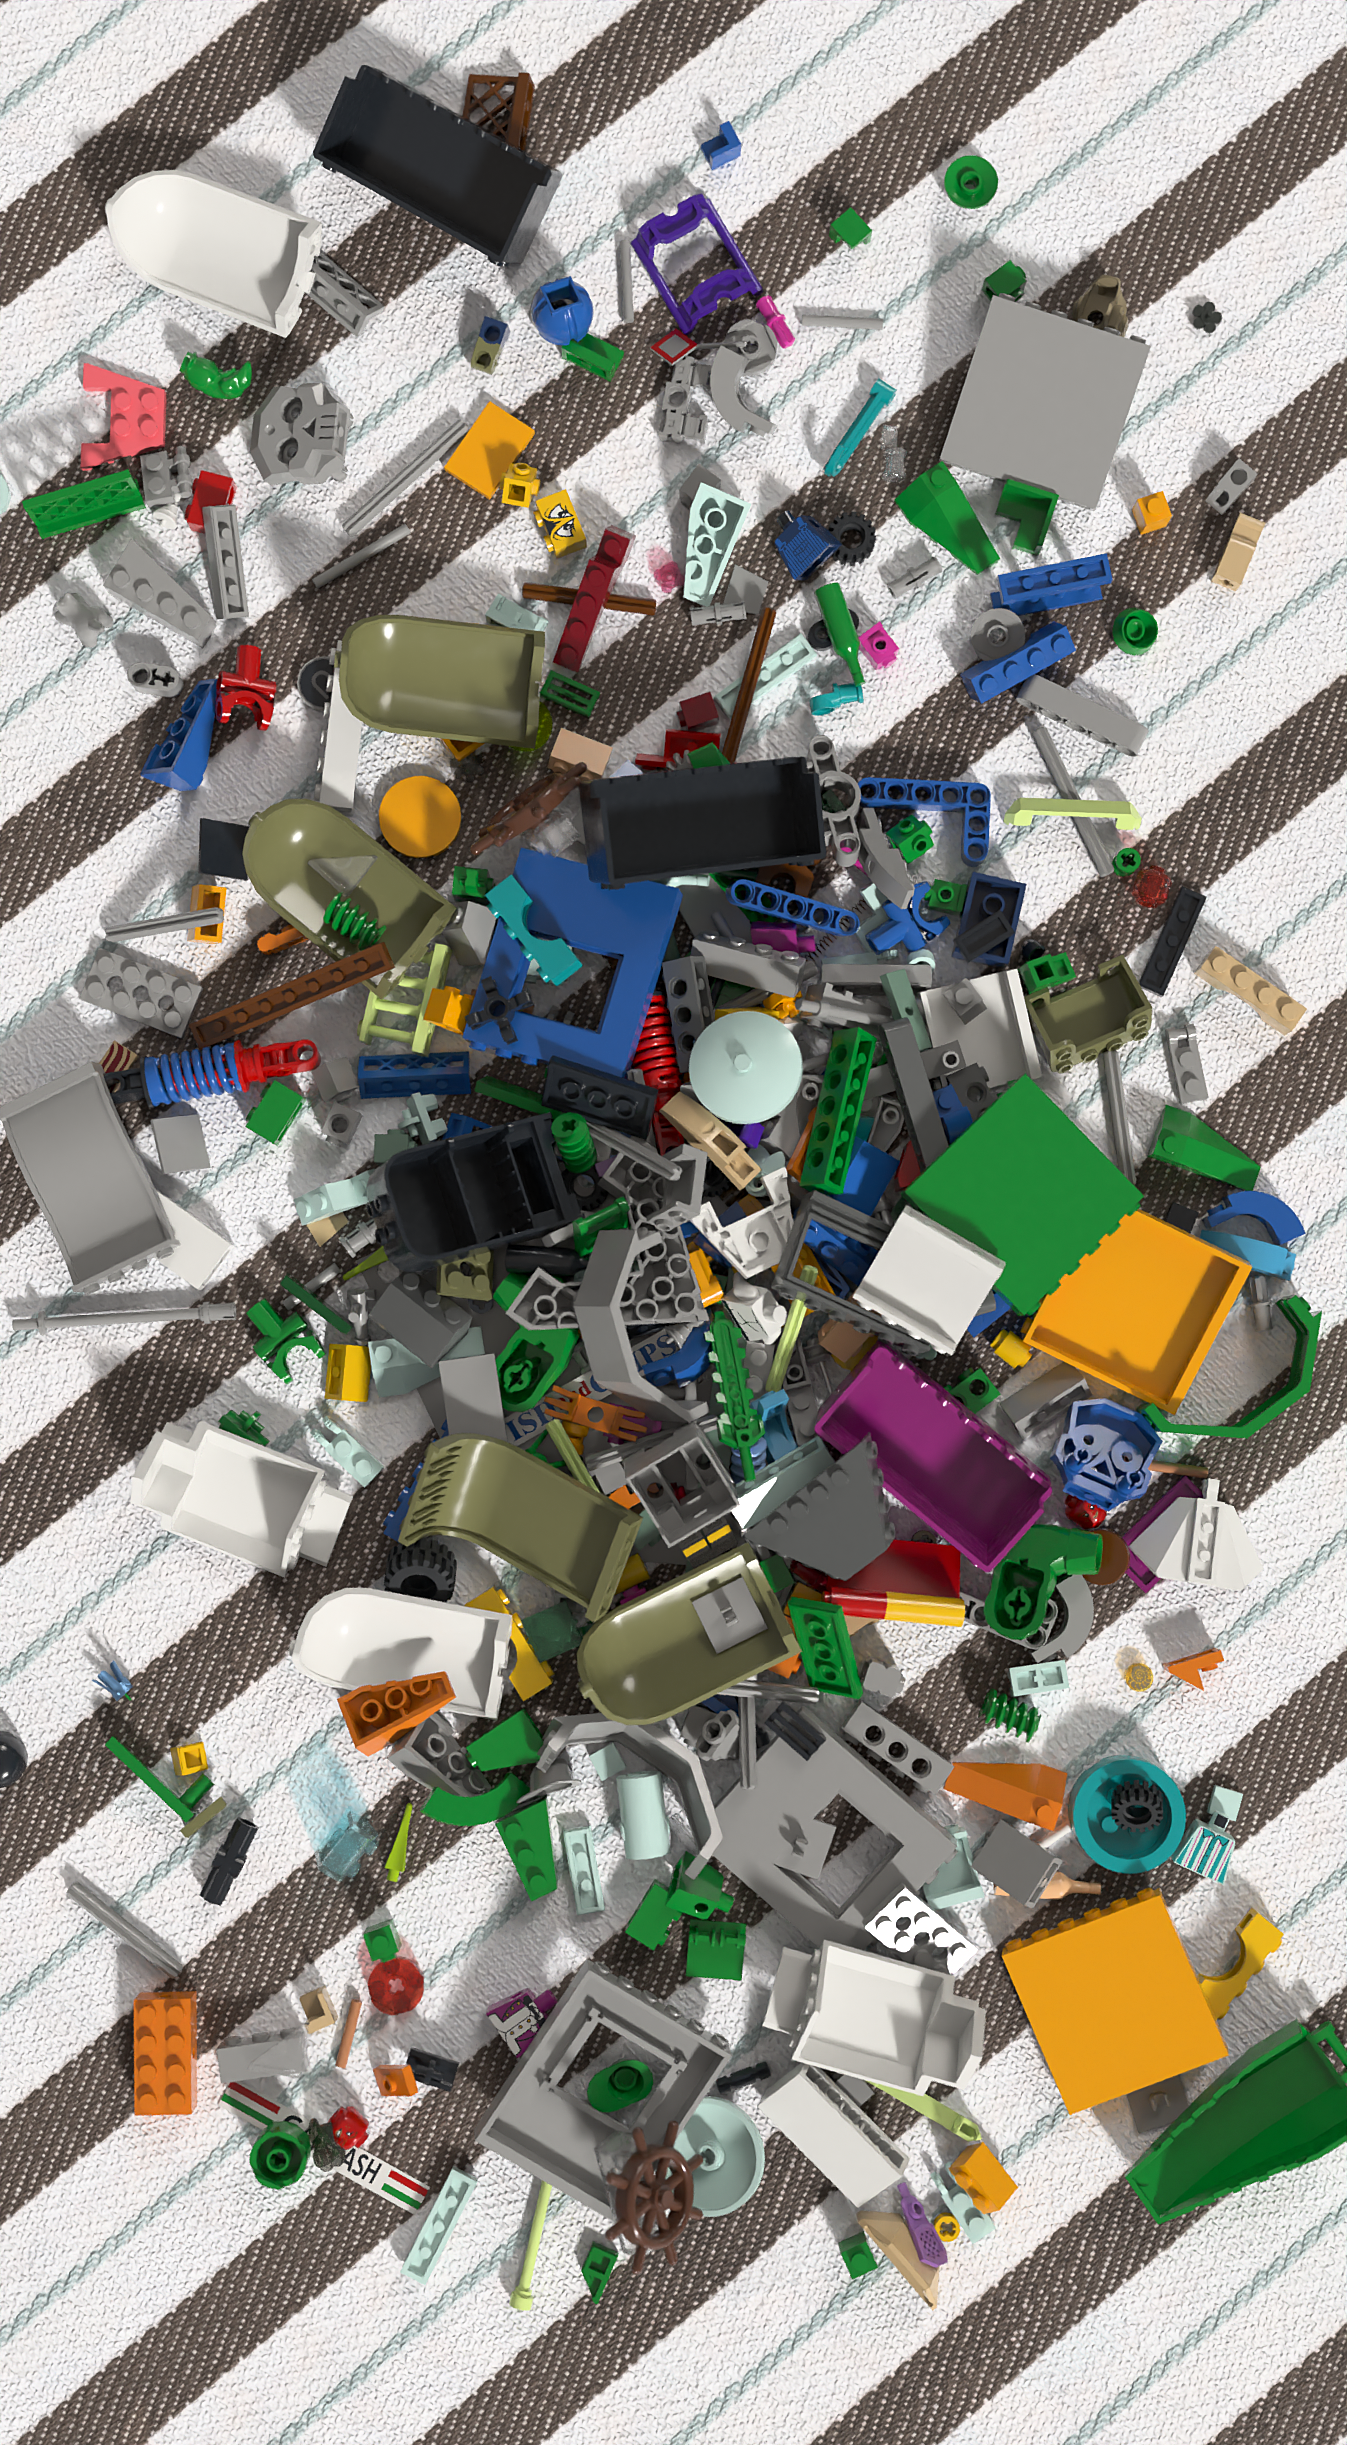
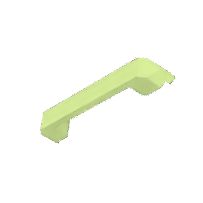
M1019 798L1014 801L1004 816V823L1008 826L1009 822L1012 825L1028 826L1031 824L1032 815L1115 818L1117 829L1133 830L1135 828V831L1140 828L1142 820L1131 802Z
M867 2081L964 2140L970 2142L982 2139L978 2126L927 2094L920 2096Z

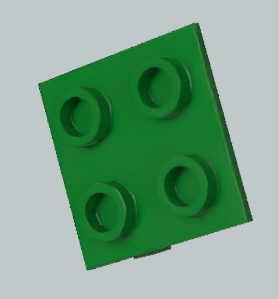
M690 1919L686 1976L742 1981L746 1923Z

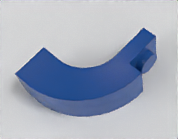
M1242 1191L1222 1197L1226 1208L1224 1209L1221 1204L1207 1210L1209 1216L1202 1219L1205 1228L1208 1229L1236 1216L1245 1215L1253 1217L1264 1225L1273 1244L1277 1246L1306 1234L1299 1218L1286 1203L1275 1196L1258 1191Z
M710 1305L704 1307L709 1321H704L702 1327H693L692 1332H690L685 1344L679 1351L671 1356L642 1365L647 1382L655 1387L664 1386L676 1379L679 1388L695 1381L708 1369L712 1362L708 1361L707 1354L712 1352L711 1342H705L703 1334L709 1331V1326L714 1320Z

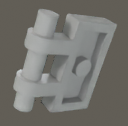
M176 447V455L173 459H170L167 451L140 456L145 502L148 508L174 503V493L180 492L183 498L191 497L193 480L192 476L189 475L188 468H190L191 464L185 447ZM173 472H178L176 479H172Z

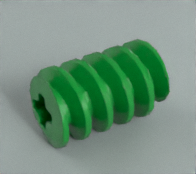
M340 892L326 908L323 921L326 924L332 922V929L334 930L341 929V936L347 937L350 935V943L356 944L359 942V950L363 951L372 947L382 936L387 926L383 925L377 929L378 919L375 918L368 922L369 912L366 911L359 915L358 912L361 906L358 904L351 909L349 906L352 899L349 897L342 902L343 892Z
M565 1113L556 1117L551 1129L565 1168L573 1173H582L589 1170L597 1161L598 1154L586 1120L577 1113Z
M992 1688L987 1692L982 1702L978 1718L984 1714L985 1724H988L992 1718L995 1719L996 1729L1004 1723L1005 1733L1007 1734L1012 1728H1016V1738H1019L1025 1732V1741L1029 1743L1038 1728L1041 1714L1038 1715V1708L1034 1706L1028 1711V1704L1022 1702L1017 1707L1018 1702L1014 1697L1007 1702V1695L1005 1693H1001L997 1697V1690Z

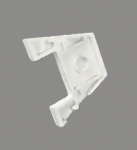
M785 1167L761 1178L772 1202L771 1206L733 1224L722 1227L709 1201L701 1205L700 1215L690 1219L698 1230L745 1279L779 1264L794 1223L791 1215V1199L788 1193L787 1170Z

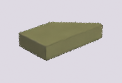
M220 1796L186 1824L180 1832L185 1838H189L223 1810L227 1803Z

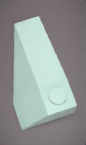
M700 482L690 507L683 597L708 607L725 570L751 503Z

